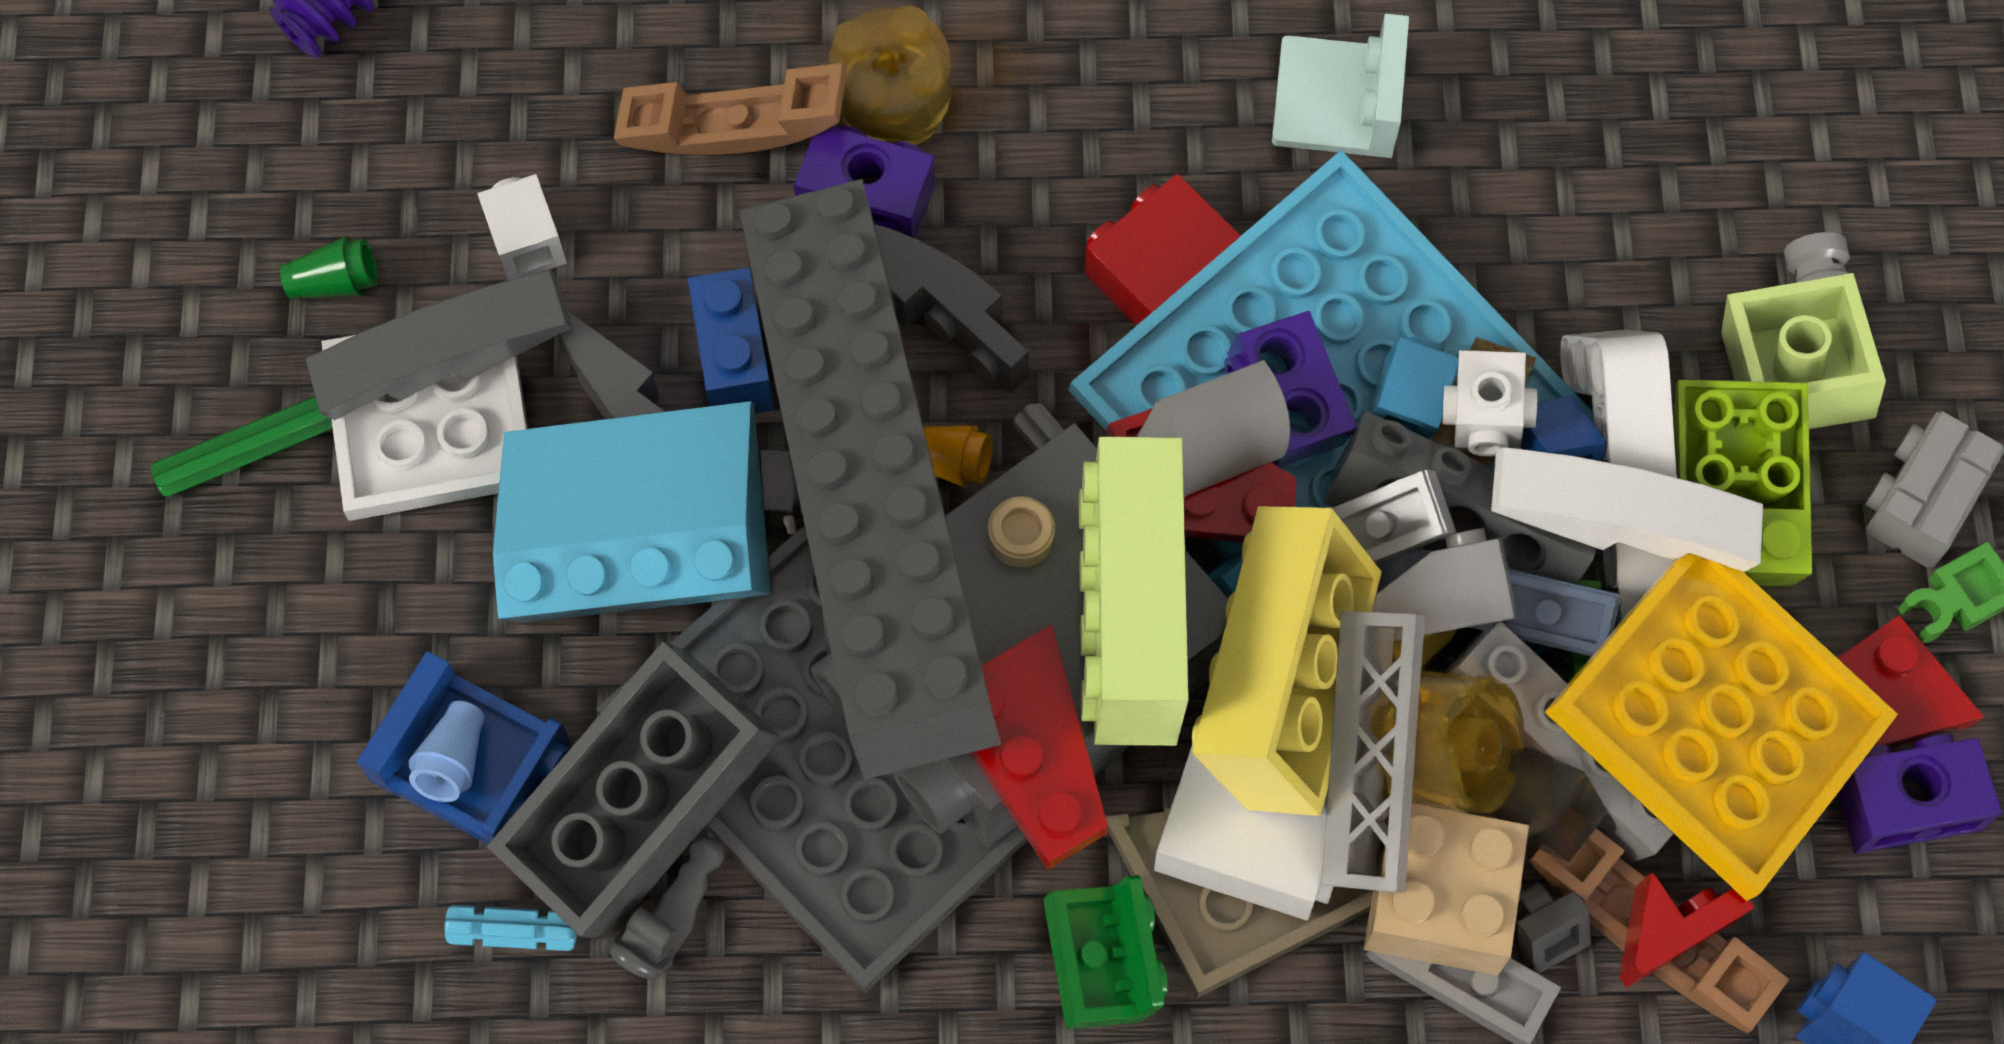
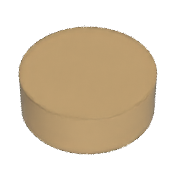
M1012 497L1001 502L992 511L988 522L987 539L992 553L1001 562L1013 567H1029L1041 562L1050 553L1055 537V521L1051 512L1043 503L1030 497Z

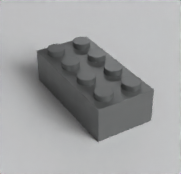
M662 642L486 847L580 937L608 939L780 740L781 736L688 651Z

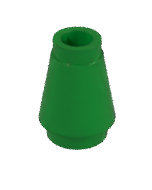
M345 236L294 259L292 262L282 264L280 267V277L283 289L290 300L299 298L363 296L367 288L377 286L378 269L373 251L367 240L362 238L353 241L349 236Z

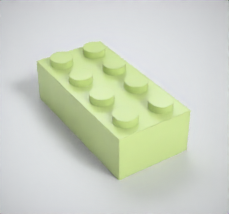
M1099 437L1095 462H1083L1082 489L1079 491V529H1084L1083 551H1080L1079 587L1080 592H1084V615H1081L1080 655L1085 656L1084 680L1081 681V721L1094 722V745L1176 746L1188 704L1182 438Z

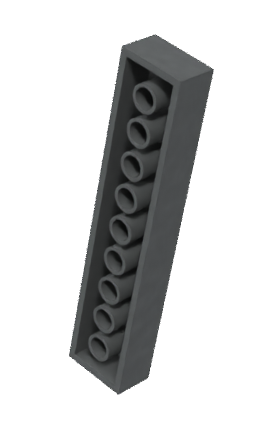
M860 179L739 210L848 735L864 780L999 746L1001 741L863 180Z

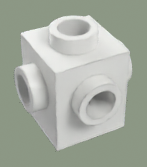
M1459 350L1457 386L1444 385L1443 424L1455 425V448H1468L1471 453L1480 456H1496V452L1503 447L1521 449L1523 428H1535L1537 416V389L1525 388L1526 353Z

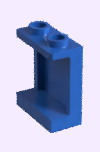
M427 651L356 763L370 782L474 838L489 844L571 749L568 747L571 741L563 723L553 718H549L547 722H544L455 674L449 662ZM451 702H468L478 707L485 715V722L480 731L472 785L468 790L461 792L458 799L452 802H439L429 799L418 793L410 784L409 776L411 770L409 768V759L444 716Z

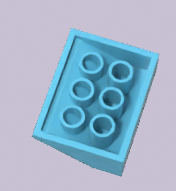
M750 401L504 432L493 545L498 619L526 623L771 595L754 403Z

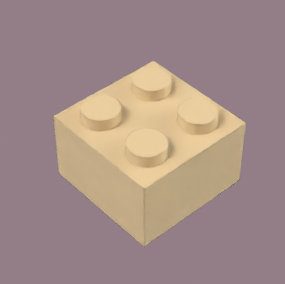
M1412 803L1405 893L1373 890L1364 950L1498 976L1511 958L1529 825ZM1389 816L1384 820L1387 826L1389 823ZM1382 841L1380 842L1377 876L1385 877L1387 847Z

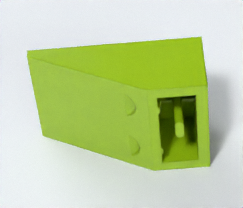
M1678 380L1676 382L1673 414L1677 478L1706 485L1763 504L1761 564L1744 572L1757 585L1793 586L1812 574L1808 383Z

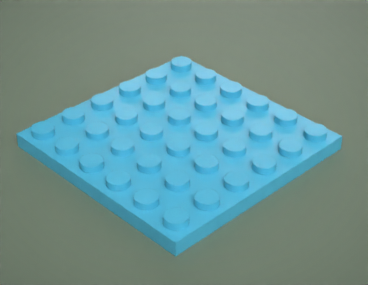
M1342 150L1075 378L1068 388V391L1106 430L1111 422L1152 409L1157 400L1226 375L1224 362L1228 358L1227 352L1239 333L1310 311L1356 426L1364 412L1369 409L1385 355L1399 337L1405 339L1422 337L1433 340L1443 346L1444 353L1459 357V350L1526 353L1525 388L1537 389V402L1572 395L1594 424L1593 411ZM1269 352L1259 354L1260 360H1265L1273 373L1283 374L1287 372L1284 360L1278 355ZM1458 367L1452 386H1457ZM1288 410L1290 428L1300 433L1311 431L1310 423L1302 413ZM1442 416L1439 429L1430 437V440L1445 447L1455 448V425H1444ZM1350 438L1341 447L1280 467L1297 478L1295 507L1333 508L1323 502L1335 466ZM1455 448L1463 452L1467 457L1495 469L1496 456H1480L1471 453L1468 448ZM1207 539L1224 558L1242 551L1243 543Z

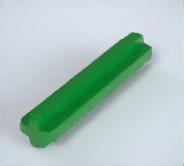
M316 396L157 460L151 465V474L162 495L170 497L333 430L332 419L320 414Z

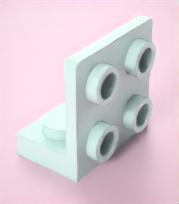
M1385 14L1380 37L1369 36L1367 44L1284 36L1281 43L1272 143L1275 146L1328 152H1339L1342 150L1347 154L1392 158L1401 123L1409 16Z

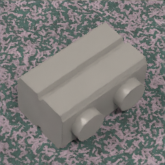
M1943 411L1936 412L1924 429L1913 423L1894 454L1895 457L1904 461L1896 477L1884 472L1865 503L1867 507L1875 510L1865 528L1867 534L1892 548L1901 549L1902 554L1921 565L1933 568L1951 546L2004 453L2003 445L1979 431L1969 430L1968 425Z

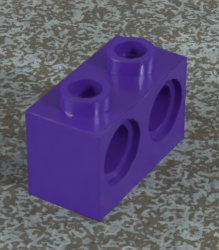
M1310 311L1239 333L1227 352L1228 358L1224 362L1226 374L1260 362L1259 354L1269 352L1278 355L1284 360L1287 372L1273 374L1282 390L1287 409L1302 413L1308 419L1311 431L1307 433L1296 432L1290 428V439L1284 457L1271 463L1282 467L1343 446L1357 429V426Z

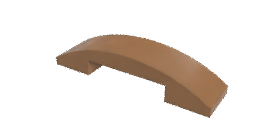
M843 63L787 69L785 82L781 85L687 95L678 82L623 88L614 140L620 146L653 152L687 155L738 154L793 144L813 137L839 122L847 68Z
M1570 809L1529 862L1561 897L1575 891L1590 910V924L1624 951L1635 888L1645 877L1620 858L1625 851L1574 810ZM1671 898V900L1673 901V903L1675 904V906H1676L1677 909H1678V907L1680 906V904L1677 903L1674 899ZM1718 934L1652 973L1697 1005L1747 1034L1753 1030L1790 980L1735 936L1726 941Z

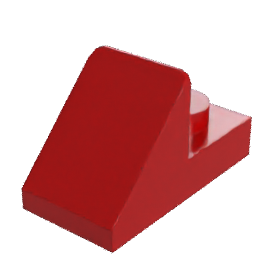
M1650 873L1635 888L1619 978L1626 988L1630 987L1733 925L1755 907L1750 900L1746 901L1734 889L1719 896L1713 886L1680 905L1677 909L1658 878L1653 873Z

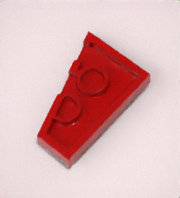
M1900 615L1838 657L1848 669L1898 714L1874 746H1892L1895 744L1902 746L1922 740L1925 736L1953 728L1956 731L1977 725L1984 718L1982 713Z
M1052 624L982 665L1001 745L970 753L1047 870L1106 835L1108 829Z

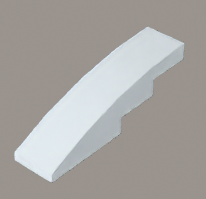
M1506 447L1496 452L1492 512L1600 550L1620 542L1671 561L1692 553L1743 572L1761 564L1763 504L1706 485L1623 465L1575 456Z

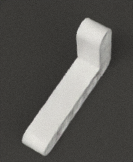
M1627 329L1564 335L1560 346V364L1563 381L1574 392L1592 395L1594 425L1607 441L1603 462L1643 469L1677 478L1669 358L1663 335L1659 332ZM1620 542L1603 550L1605 590L1621 594L1613 631L1673 561Z

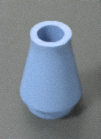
M464 701L451 702L444 716L409 759V768L411 770L409 781L418 793L435 801L452 802L458 799L461 792L471 787L480 731L485 722V715L478 707Z

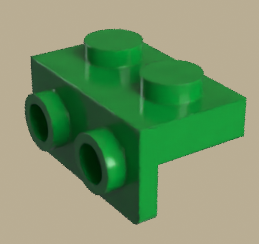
M1140 875L1125 876L1114 886L1051 891L1043 898L1066 1030L1140 1023L1164 1006V998L1167 993V974L1163 963L1156 959L1152 938L1155 924L1154 906L1150 897L1144 894Z

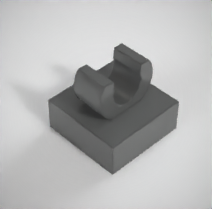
M1538 882L1520 892L1518 902L1523 907V910L1517 913L1519 919L1517 922L1519 957L1527 968L1540 974L1591 945L1590 910L1575 891L1553 901L1547 890Z

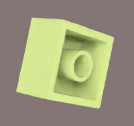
M1854 273L1727 294L1721 334L1734 381L1808 383L1809 429L1876 418L1886 379Z

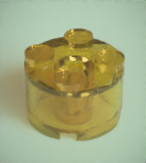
M911 5L901 8L871 10L855 17L851 21L840 24L835 30L834 41L829 54V64L843 63L847 68L840 124L857 128L870 138L891 144L895 142H908L917 145L930 138L938 129V123L946 112L948 113L952 101L950 51L942 32L935 24L928 20V16L923 10Z
M1421 671L1412 803L1468 813H1491L1504 804L1514 789L1519 772L1508 771L1512 749L1523 750L1525 736L1522 711L1517 697L1510 687L1506 684L1495 683L1493 681L1495 678ZM1389 701L1387 706H1379L1371 720V730L1379 741L1396 726L1397 708L1391 701ZM1394 747L1389 751L1392 757L1394 754ZM1382 766L1387 781V794L1390 796L1392 778Z

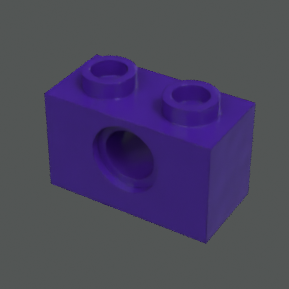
M840 125L836 128L830 127L812 137L794 183L795 196L852 182L863 175L877 176L880 178L878 181L872 184H864L874 224L916 238L935 187L934 155L927 154L918 146L908 142H895L891 144L870 138L861 130L847 125Z
M1940 734L1917 741L1913 745L1914 749L1891 753L1888 745L1873 746L1837 793L1854 853L1981 832L1998 818L2002 811L1979 738L1955 742L1952 734ZM1902 778L1918 782L1926 792L1927 801H1918L1910 797L1903 788Z

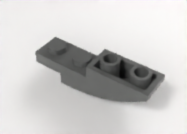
M875 225L898 322L907 329L923 315L927 326L939 339L944 342H949L952 339L967 353L969 364L981 378L990 383L996 379L1010 393L1013 392L1028 378L1029 351L999 325L1002 322V294L979 275L949 255L920 240L895 230Z

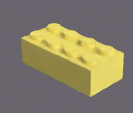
M1258 506L1252 531L1246 535L1243 542V564L1236 590L1229 596L1226 604L1227 623L1220 649L1213 656L1210 663V686L1202 715L1198 716L1193 726L1192 754L1247 810L1321 816L1329 783L1341 611L1372 612L1382 572L1332 508Z

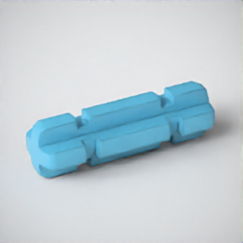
M452 905L447 910L444 922L446 942L452 945L474 946L475 939H482V946L537 949L538 943H546V950L570 951L574 949L578 935L553 910H549L547 916H540V909L486 906L484 913H477V906Z

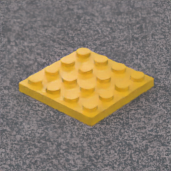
M1692 553L1678 558L1668 566L1545 711L1558 726L1746 901L1761 894L1898 715L1743 571Z

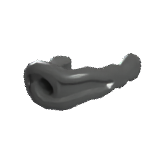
M705 836L693 840L689 848L690 859L682 863L679 868L678 878L663 893L657 907L652 912L639 907L631 916L626 928L612 940L609 946L610 954L620 966L645 979L658 978L670 968L675 953L694 929L697 909L708 889V874L719 868L725 859L723 847L715 839Z

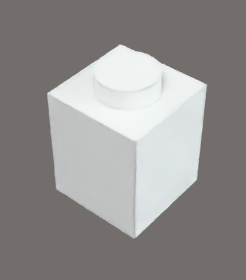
M536 174L525 178H507L496 183L491 189L477 193L508 281L567 264L558 233Z

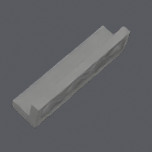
M1341 611L1321 885L1405 893L1425 616ZM1398 628L1402 629L1401 656L1392 664L1394 630ZM1399 678V684L1397 688L1394 685V682ZM1390 699L1397 708L1396 726L1387 733ZM1394 747V754L1392 757L1389 751ZM1385 769L1392 778L1391 795L1382 803ZM1389 816V823L1387 826L1384 820ZM1379 838L1387 847L1385 877L1377 876Z

